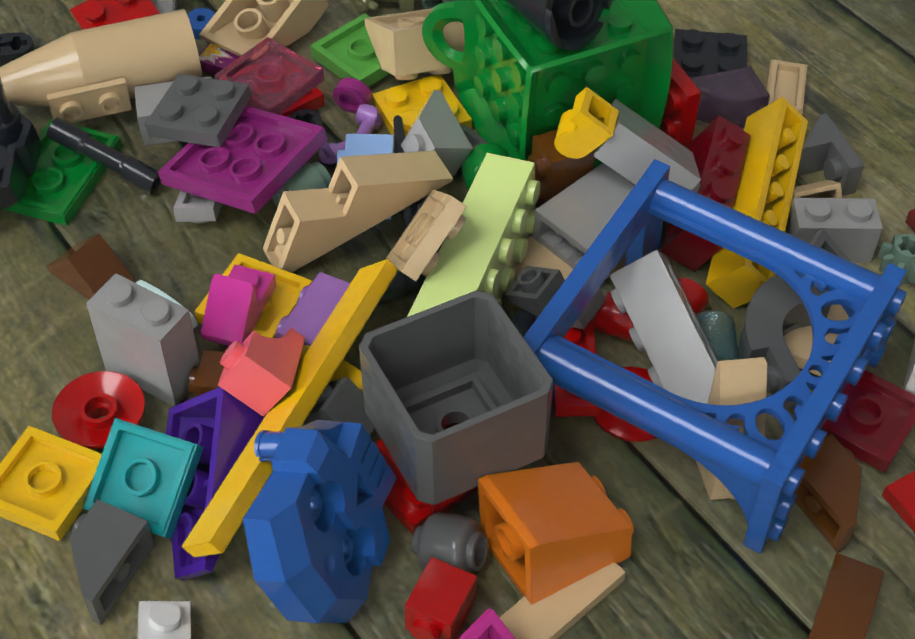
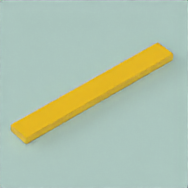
M389 259L359 269L298 364L292 388L268 411L181 546L191 556L200 557L224 553L242 524L243 517L273 472L271 461L260 462V457L255 455L254 441L257 434L262 430L285 432L287 427H300L304 424L395 277L398 269Z

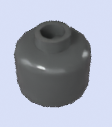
M435 512L426 519L423 526H418L412 539V550L417 555L419 565L423 571L430 558L434 557L473 574L474 571H479L486 561L488 537L485 532H482L481 526L474 518Z

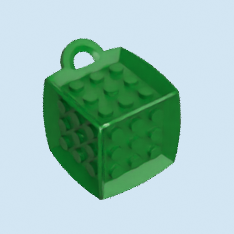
M455 0L443 2L436 5L424 20L422 26L424 43L429 52L438 61L453 69L457 93L464 109L471 117L472 124L477 133L487 142L498 144L505 148L511 158L528 161V156L531 155L533 136L558 129L561 116L564 112L573 109L576 95L586 87L609 104H612L617 99L655 127L660 128L671 84L674 33L672 24L657 0H611L609 10L603 8L599 21L604 23L600 32L589 44L576 51L553 46L505 0ZM448 23H463L464 52L457 51L446 43L443 37V29ZM594 157L593 169L603 162Z

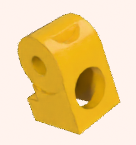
M586 87L576 95L573 109L564 112L561 116L554 143L556 150L560 154L573 159L587 156L613 136L619 110Z

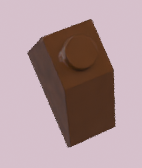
M830 434L826 436L816 457L812 459L805 456L799 466L806 471L795 492L797 494L795 503L833 549L839 553L846 548L856 525L862 467L857 463L854 454L848 448L843 447Z

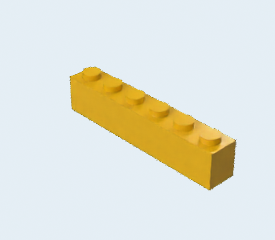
M784 97L770 103L746 119L744 131L751 136L733 209L785 232L808 120ZM722 248L712 256L706 285L734 309L750 302L758 288L776 274L754 261Z

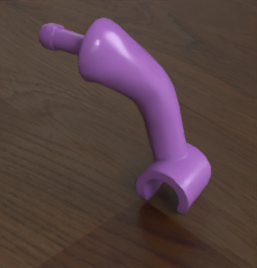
M361 104L356 113V123L360 126L356 134H372L373 130H378L381 127L382 116L378 113L377 107L368 104ZM345 141L336 144L325 142L319 150L320 161L326 165L336 164L338 150H345Z

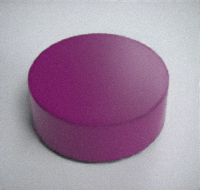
M354 78L341 79L333 92V99L336 104L344 111L353 114L357 113L361 104L370 105L373 98L370 88L362 81Z

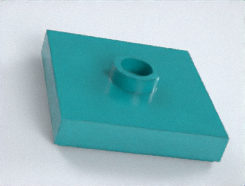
M115 418L82 509L89 511L98 499L147 520L151 533L172 539L204 447Z

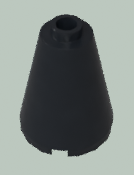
M505 0L553 46L570 51L581 49L595 38L604 24L599 21L603 8L609 10L611 0Z

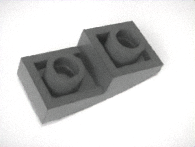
M526 266L504 295L507 301L539 316L565 279L558 269ZM601 288L598 289L572 327L585 329L606 301Z

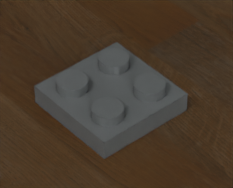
M178 74L145 123L148 136L221 147L252 97L250 86L246 83Z

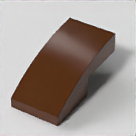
M836 553L808 639H865L879 594L884 570Z

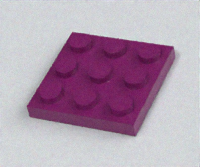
M246 106L221 147L188 143L158 171V175L163 185L256 214L328 139L325 128L322 126Z

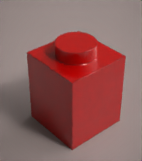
M431 557L404 605L405 629L410 631L416 639H456L476 601L477 576Z

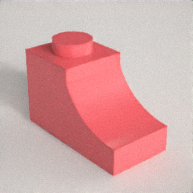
M290 328L280 338L264 337L253 331L242 344L234 341L220 360V364L224 366L218 386L264 417L292 388L305 337L293 328Z

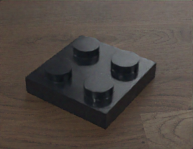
M675 29L673 58L699 90L745 94L747 86V35L705 32L695 29Z

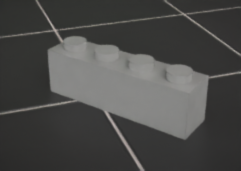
M655 250L610 274L615 289L610 291L611 296L622 314L627 312L634 325L633 328L629 329V333L640 353L647 352L653 365L648 368L652 382L678 396L707 404L718 359L668 258L658 250Z

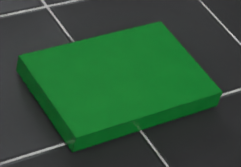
M51 119L39 134L42 149L35 170L30 177H26L25 196L5 210L68 226L107 167L47 138L48 127L53 121ZM77 126L88 132L93 138L117 151H120L122 148L120 136Z

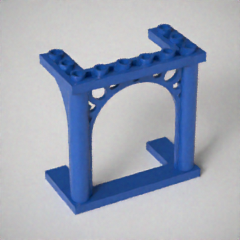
M654 159L523 338L553 379L551 401L554 398L555 384L675 446L702 464L717 477L734 496L745 515L748 528L743 545L760 554L768 539L777 542L782 535L790 518L788 514L797 497L795 492L806 471L799 466L805 456L814 459L818 454L827 435V432L821 430L827 419L836 422L848 399V395L842 393L847 383L856 386L868 365L873 368L878 366L887 348L886 342L897 322L895 317L908 293L900 289L907 271L889 263L882 275L877 274L670 181V165ZM664 220L754 261L780 276L802 300L811 321L813 342L811 354L806 365L799 375L782 390L750 403L712 405L678 396L564 339V337L626 250L625 266L660 248ZM810 287L817 288L822 294L820 296L814 295ZM839 304L843 307L849 319L842 321L829 320L822 315L821 310L827 306ZM828 333L840 334L836 337L834 344H830L825 340V336ZM817 370L822 376L814 377L809 371ZM788 401L798 403L795 407L793 418L783 407ZM770 414L774 416L782 426L783 436L778 440L765 438L756 426L755 419L758 415ZM731 419L744 421V433L739 431L740 426L730 425L727 422Z

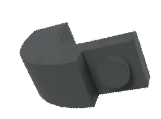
M777 274L764 282L753 295L748 305L738 345L739 359L765 357L767 362L766 393H771V395L790 384L800 373L784 340V335L792 330L811 326L808 312L802 300L791 286ZM810 287L814 295L820 296L822 294L817 288ZM831 305L821 310L825 318L828 316ZM788 401L783 407L795 406L796 402Z

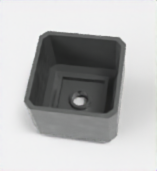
M475 290L365 333L359 346L365 412L418 501L436 505L477 487L478 478L482 476L513 471L544 457L549 440L553 379L492 294ZM458 423L455 426L443 430L449 424Z

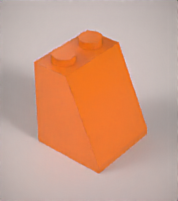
M579 462L488 474L478 478L480 526L482 532H485L488 537V549L521 595L525 596L531 605L614 562L618 564L631 557L634 527L629 515L622 508L617 509L607 497L601 481L596 476H590Z

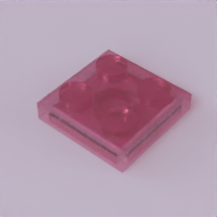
M267 37L215 75V79L249 84L252 97L247 106L280 115L323 82L324 71L318 65Z

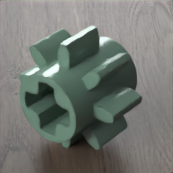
M894 234L891 244L883 242L877 257L882 261L878 270L884 272L887 265L891 263L907 271L902 285L909 283L915 285V235Z

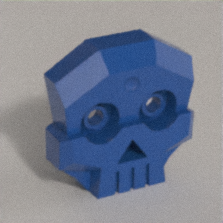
M316 420L300 427H287L285 432L262 430L255 438L254 452L256 457H260V462L271 461L273 472L243 517L254 580L286 620L309 623H347L367 600L373 566H382L390 542L382 506L397 478L389 465H386L387 462L382 454L378 453L379 449L374 441H370L371 437L361 423Z

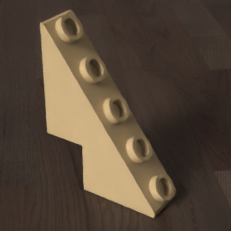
M436 151L340 157L328 188L283 191L262 249L272 266L292 273L426 197L433 189L438 190L452 182L453 177Z

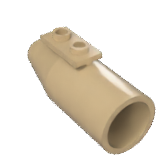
M185 9L70 32L0 67L2 85L9 102L12 101L15 106L50 107L53 120L56 117H60L69 123L132 110L130 99L135 98L134 86L172 82L178 74L202 77L199 54Z

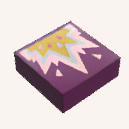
M208 43L199 54L203 72L229 79L245 60L211 43Z

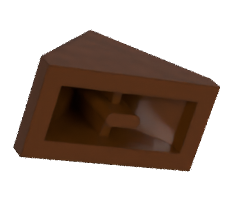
M100 234L78 242L47 266L50 273L89 300L115 273L136 283Z

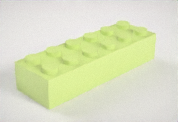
M491 153L486 154L463 201V204L467 206L462 213L466 220L453 239L445 238L438 252L441 254L440 259L426 277L407 317L475 290L492 294L502 307L501 298L503 293H506L514 283L515 269L512 268L513 263H523L528 248L527 238L529 234H534L535 204L540 193V181L535 180V162Z

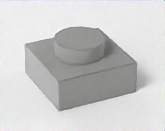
M180 190L173 207L176 222H192L196 224L216 221L222 203Z

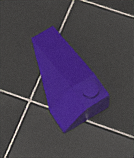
M221 387L171 407L168 411L166 434L204 447L171 539L175 579L182 581L213 572L220 554L193 557L181 546L264 419L259 413Z

